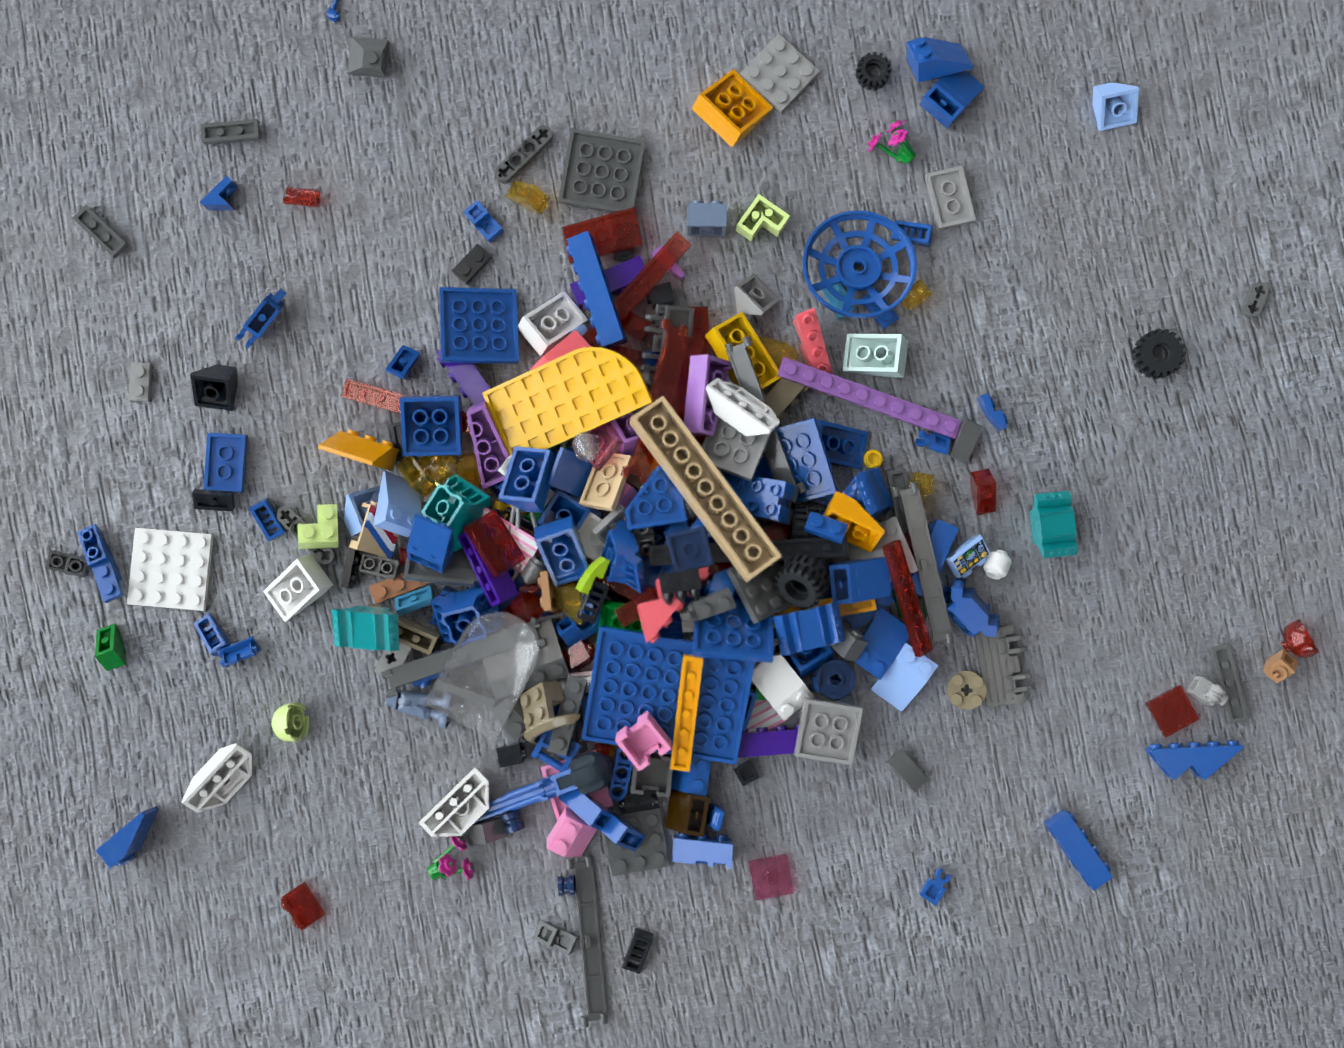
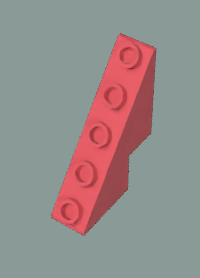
M815 308L797 314L793 324L801 341L800 349L806 364L833 374Z
M709 567L698 569L702 582L710 574L707 571ZM659 579L655 581L659 599L637 605L646 643L650 641L654 643L661 635L658 632L661 627L664 626L666 628L673 620L671 617L673 612H679L685 605V602L681 603L677 599L675 593L671 605L666 604L661 596Z

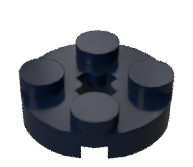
M830 660L824 663L816 673L818 691L827 698L841 699L853 690L855 674L846 662ZM834 674H837V677L841 679L836 685H833V681H830V677H834Z

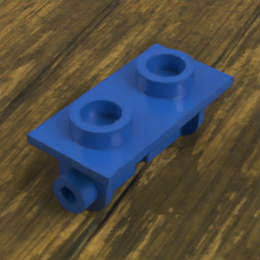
M251 636L216 652L222 659L220 660V665L228 668L230 665L239 662L240 658L245 660L256 656L261 647Z

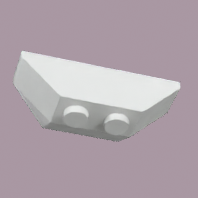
M716 378L705 388L714 413L745 436L768 434L780 423L772 408L741 386Z
M237 743L220 748L192 778L183 797L182 804L197 813L225 805L252 776V754Z
M475 767L418 823L431 837L461 836L489 809V781Z

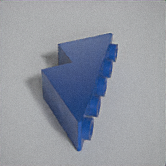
M1238 740L1226 741L1227 744H1220L1219 741H1208L1207 745H1200V742H1188V746H1181V743H1169L1167 747H1162V744H1150V747H1146L1145 751L1168 778L1175 780L1190 768L1198 778L1206 780L1242 750L1244 746L1239 745Z
M579 789L561 794L558 797L590 827L602 831L610 840L621 847L635 852L646 837L645 834L590 795L580 793Z

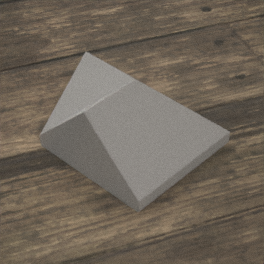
M755 274L750 275L734 288L737 314L740 312L751 314L759 321L780 301Z

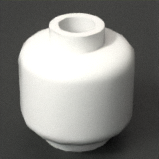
M992 551L987 556L983 569L988 577L999 580L1007 576L1012 561L1005 551Z

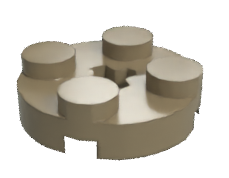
M964 670L956 673L950 679L947 693L954 705L958 708L969 710L982 704L986 697L987 688L982 677L976 672ZM965 685H969V688L973 689L972 692H969V695H965L961 691V688H965Z

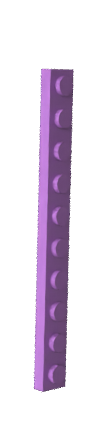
M786 357L782 358L777 373L778 377L931 432L950 437L951 439H956L961 420Z

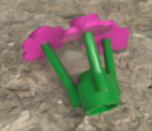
M899 119L897 121L893 120L892 124L889 125L891 129L887 131L889 133L896 129L891 135L888 144L896 146L900 143L901 146L896 151L897 155L878 142L882 135L881 133L869 138L867 145L870 147L867 151L870 152L874 146H877L893 157L898 163L901 161L904 164L910 162L916 156V153L906 139L908 131L899 127L906 120L902 122Z
M462 835L450 836L452 845L438 858L434 859L432 865L428 866V874L433 880H437L440 877L444 879L451 875L463 873L467 880L473 878L475 869L469 858H464L462 860L463 868L457 869L455 866L456 861L451 859L449 855L455 847L461 851L466 850V840Z

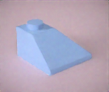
M1118 83L1093 86V108L1100 131L1137 123L1138 86Z
M379 486L346 495L344 521L351 537L356 534L360 535L368 509L363 507L362 503L378 502Z

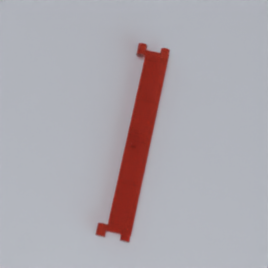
M665 318L662 321L661 329L666 330L667 333L650 392L653 402L661 396H664L667 402H669L688 329L685 325H681L680 329L670 325V320ZM639 436L630 467L623 466L620 476L628 478V475L632 474L639 477L638 482L645 484L654 456Z

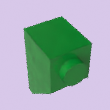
M115 623L98 629L96 633L95 657L106 671L125 665L126 650Z

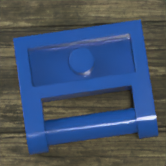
M552 729L543 733L531 757L534 759L538 758L561 772L570 768L572 758L576 757L582 745L572 740L568 756L557 754L566 760L564 764L560 763L541 751L543 747L548 749L553 732Z

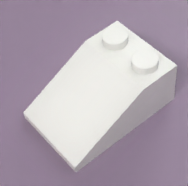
M563 291L523 316L518 324V330L536 352L543 356L566 338L569 332L585 324L588 319L567 293Z
M312 554L296 559L263 592L284 622H287L321 597L333 586V583Z
M781 654L774 656L773 663L758 662L754 666L752 682L783 721L803 706L804 697H814Z

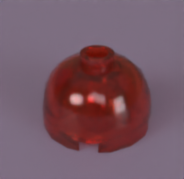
M1300 619L1293 621L1285 627L1282 633L1284 641L1281 644L1287 652H1291L1298 658H1308L1320 653Z

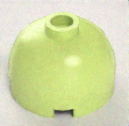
M288 703L275 711L271 725L279 739L287 742L301 741L302 737H306L309 730V717H305L303 710L306 709L301 703Z

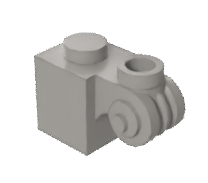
M1195 676L1186 690V693L1203 704L1213 706V704H1220L1222 706L1229 697L1222 686L1215 685L1200 676Z

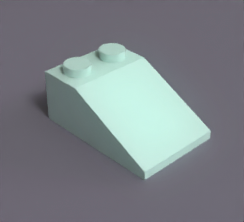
M847 334L843 371L881 377L904 378L908 340L902 334Z

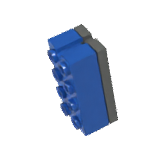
M718 470L754 519L791 526L794 511L791 509L792 502L796 503L799 487L785 481L753 476L752 481Z

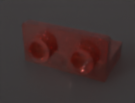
M305 881L280 898L282 908L290 913L294 926L301 931L326 914Z

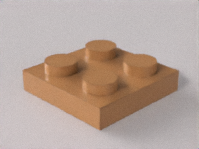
M548 571L540 572V577H538V586L542 589V596L540 597L541 608H544L546 612L559 613L561 612L558 586L554 585Z

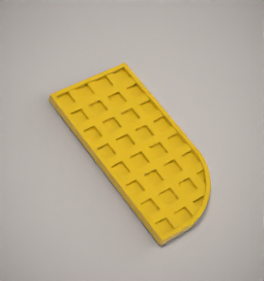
M600 347L576 349L482 393L509 456L513 453L515 446L538 449L552 448L653 403L645 381L637 367L623 355Z

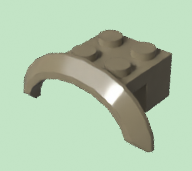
M541 682L520 695L526 726L523 737L532 744L537 745L541 738L539 735L554 728L572 725L580 718V714L554 716L553 707L565 701L561 682Z

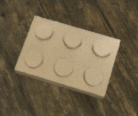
M598 451L579 504L584 507L615 512L634 458L630 455Z

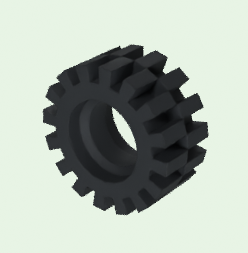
M869 52L858 63L856 78H859V84L863 83V88L868 86L867 90H871V88L877 90L878 87L881 89L884 84L886 85L892 71V67H890L891 62H887V56L883 58L882 53L876 55L877 52H873L871 55ZM876 65L880 68L881 74L878 77H871L867 74V67Z

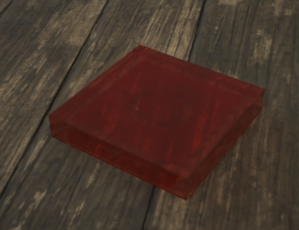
M1177 685L1145 703L1163 737H1168L1199 720L1181 685Z

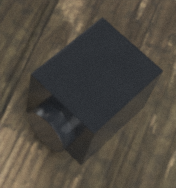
M670 282L648 287V293H645L647 304H651L652 309H656V304H675Z
M521 742L496 748L500 768L521 764L525 761L524 758L527 757L526 748L521 745Z

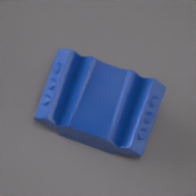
M874 467L869 471H861L842 492L855 499L874 520L893 506L879 467Z
M621 519L616 523V529H610L605 545L602 548L601 556L610 560L605 572L608 582L625 583L639 593H642L647 588L643 562L640 558L634 533H632V530H627L626 521Z
M955 578L951 588L952 601L946 606L948 616L969 637H975L980 631L985 636L997 637L1000 626L999 615L990 614L991 605H987L975 593V588H966V579Z
M474 586L458 592L451 591L446 596L438 595L431 600L441 638L447 643L453 642L454 645L487 638L488 633L495 632L503 626L498 605L490 606L482 587Z
M838 602L773 617L781 656L846 641Z

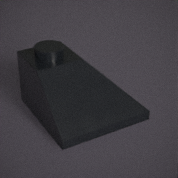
M216 364L190 374L195 406L233 411L238 385L236 367Z

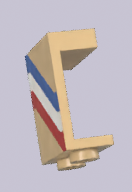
M370 501V504L362 503L363 507L368 508L358 541L351 540L349 547L392 559L399 534L373 526L377 502Z

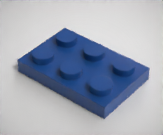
M207 433L203 490L244 492L248 435Z

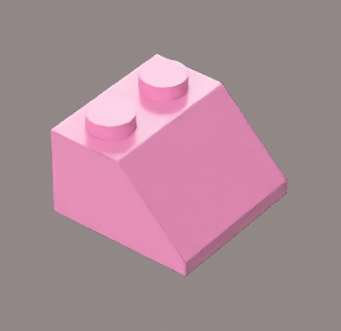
M565 807L547 837V849L563 857H581L597 829L590 827L573 810Z

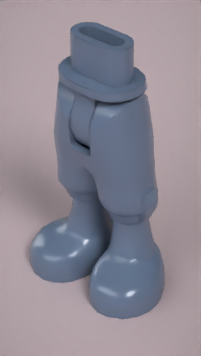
M398 690L399 695L387 697L386 706L394 707V710L419 717L421 720L430 717L435 718L439 721L440 728L447 729L449 726L452 712L435 710L429 706L435 705L452 710L455 701L453 693L448 692L444 697H434L428 691L424 693Z

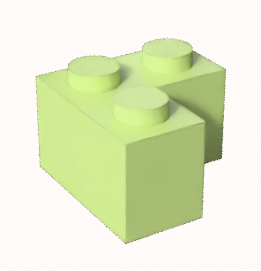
M758 194L738 222L736 231L752 241L761 227L778 237L788 223L790 215Z
M337 504L317 505L318 523L298 524L299 549L339 548Z

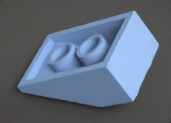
M384 471L373 526L409 537L415 514L422 516L419 485L416 482Z
M905 643L882 679L879 680L877 678L870 690L902 712L926 684L938 665Z

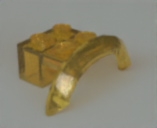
M452 455L423 456L420 460L415 456H406L396 465L409 485L424 497L435 490L438 484H441L451 473L454 475L458 474V464Z

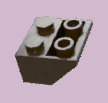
M671 789L665 828L703 837L710 796L708 794L706 796L689 794Z

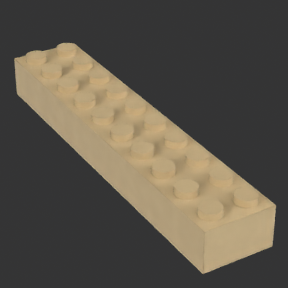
M661 396L630 418L629 424L746 583L782 557L664 396Z

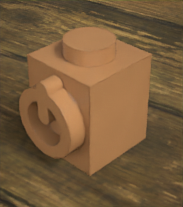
M1282 649L1265 661L1263 671L1267 677L1279 683L1296 672L1298 661L1285 649Z

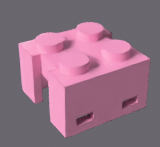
M649 711L639 716L637 723L631 728L625 726L618 731L615 738L616 743L638 771H641L650 764V754L658 749L659 755L662 756L671 750L672 740Z

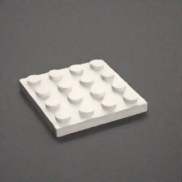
M135 528L127 604L206 611L214 535Z

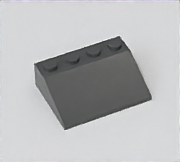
M552 619L540 621L541 627L537 628L539 638H545L547 645L537 648L534 641L482 659L495 700L532 688L541 682H550L570 675L569 666Z

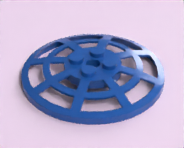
M848 211L828 218L813 231L804 248L802 270L810 292L824 307L845 317L867 319L888 313L905 300L916 278L917 257L910 238L895 222L873 212ZM852 219L868 221L866 231H849L842 233L838 223ZM878 223L892 231L899 238L900 242L890 247L885 240L873 234L875 224ZM831 227L835 237L827 243L822 253L812 249L811 247L818 236ZM861 237L863 241L861 245L849 247L846 239ZM870 240L879 244L885 251L877 255L875 251L869 248ZM839 243L842 252L838 258L828 256L827 254L831 248ZM904 248L908 253L910 261L909 276L898 275V262L895 253ZM809 256L819 260L821 282L812 284L808 273ZM887 258L891 260L892 274L881 272V262ZM825 263L835 266L836 276L829 279L826 278L824 271ZM856 264L862 265L863 270L856 271L853 268V266ZM878 279L890 281L887 287L879 294L873 287ZM841 282L847 287L846 297L834 290L832 285ZM895 282L907 284L901 296L893 304L887 306L882 298L891 291ZM826 288L835 298L844 302L842 310L827 303L816 291ZM866 289L871 296L868 299H853L856 290ZM875 302L880 308V311L868 314L849 312L851 304L866 305Z

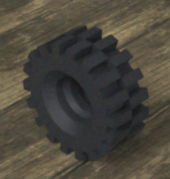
M1156 329L1143 335L1135 343L1137 346L1133 348L1132 352L1135 355L1132 356V359L1137 361L1134 365L1136 368H1141L1139 370L1141 374L1145 372L1146 377L1153 376V379H1158L1160 377H1167L1181 368L1180 365L1184 364L1185 361L1182 358L1186 356V352H1182L1185 344H1180L1182 339L1181 337H1175L1177 333H1169V329L1162 331L1161 329ZM1160 346L1165 349L1166 358L1163 361H1158L1153 356L1155 347Z

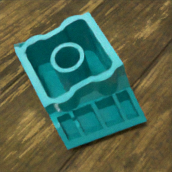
M456 474L448 478L444 485L438 484L421 513L430 517L432 521L439 524L444 523L453 529V551L456 552L462 548L457 537L475 527L483 515V509L490 506V496Z
M1069 491L1035 494L1033 509L1029 511L1033 544L1039 547L1043 559L1077 555V532L1074 510L1071 506L1072 496Z
M356 605L351 608L332 609L335 646L366 650L400 651L398 614L390 612V608Z

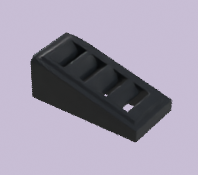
M594 580L588 595L584 593L576 618L595 624L610 586ZM594 587L599 590H602L601 594L592 591V588ZM592 595L599 599L598 601H595L593 599H590L589 596ZM586 603L596 605V608L588 607ZM583 610L592 612L593 616L584 614Z
M635 928L622 964L623 969L638 974L641 973L653 941V933ZM634 945H638V946L644 947V949H641V948L636 947V946H634ZM633 952V953H636V954H639V955H642V956L639 957V956L634 955V954H631V953ZM629 959L639 962V965L629 962Z

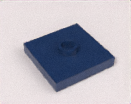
M704 526L665 535L674 572L714 565Z

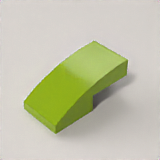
M602 556L598 557L585 570L577 583L576 589L588 595L595 576L603 579L610 560Z

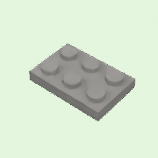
M963 166L925 174L924 177L938 230L975 222L976 218Z

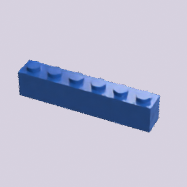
M586 231L568 238L567 252L570 257H573L574 263L572 267L575 274L579 275L580 281L578 285L581 292L585 294L584 304L586 309L591 312L590 322L592 327L596 328L598 335L595 337L598 345L605 349H611L627 343L628 341L593 235Z

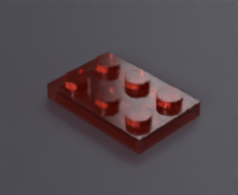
M496 509L463 528L494 578L526 559Z

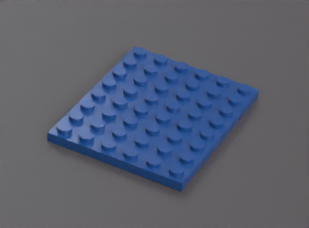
M600 625L581 739L618 745L615 741L616 733L625 726L631 728L637 723L639 716L649 711L672 740L671 750L666 752L672 754L683 654L693 655V640L660 635L654 643L651 641L646 643L643 632ZM703 657L692 758L736 765L755 665L754 661Z

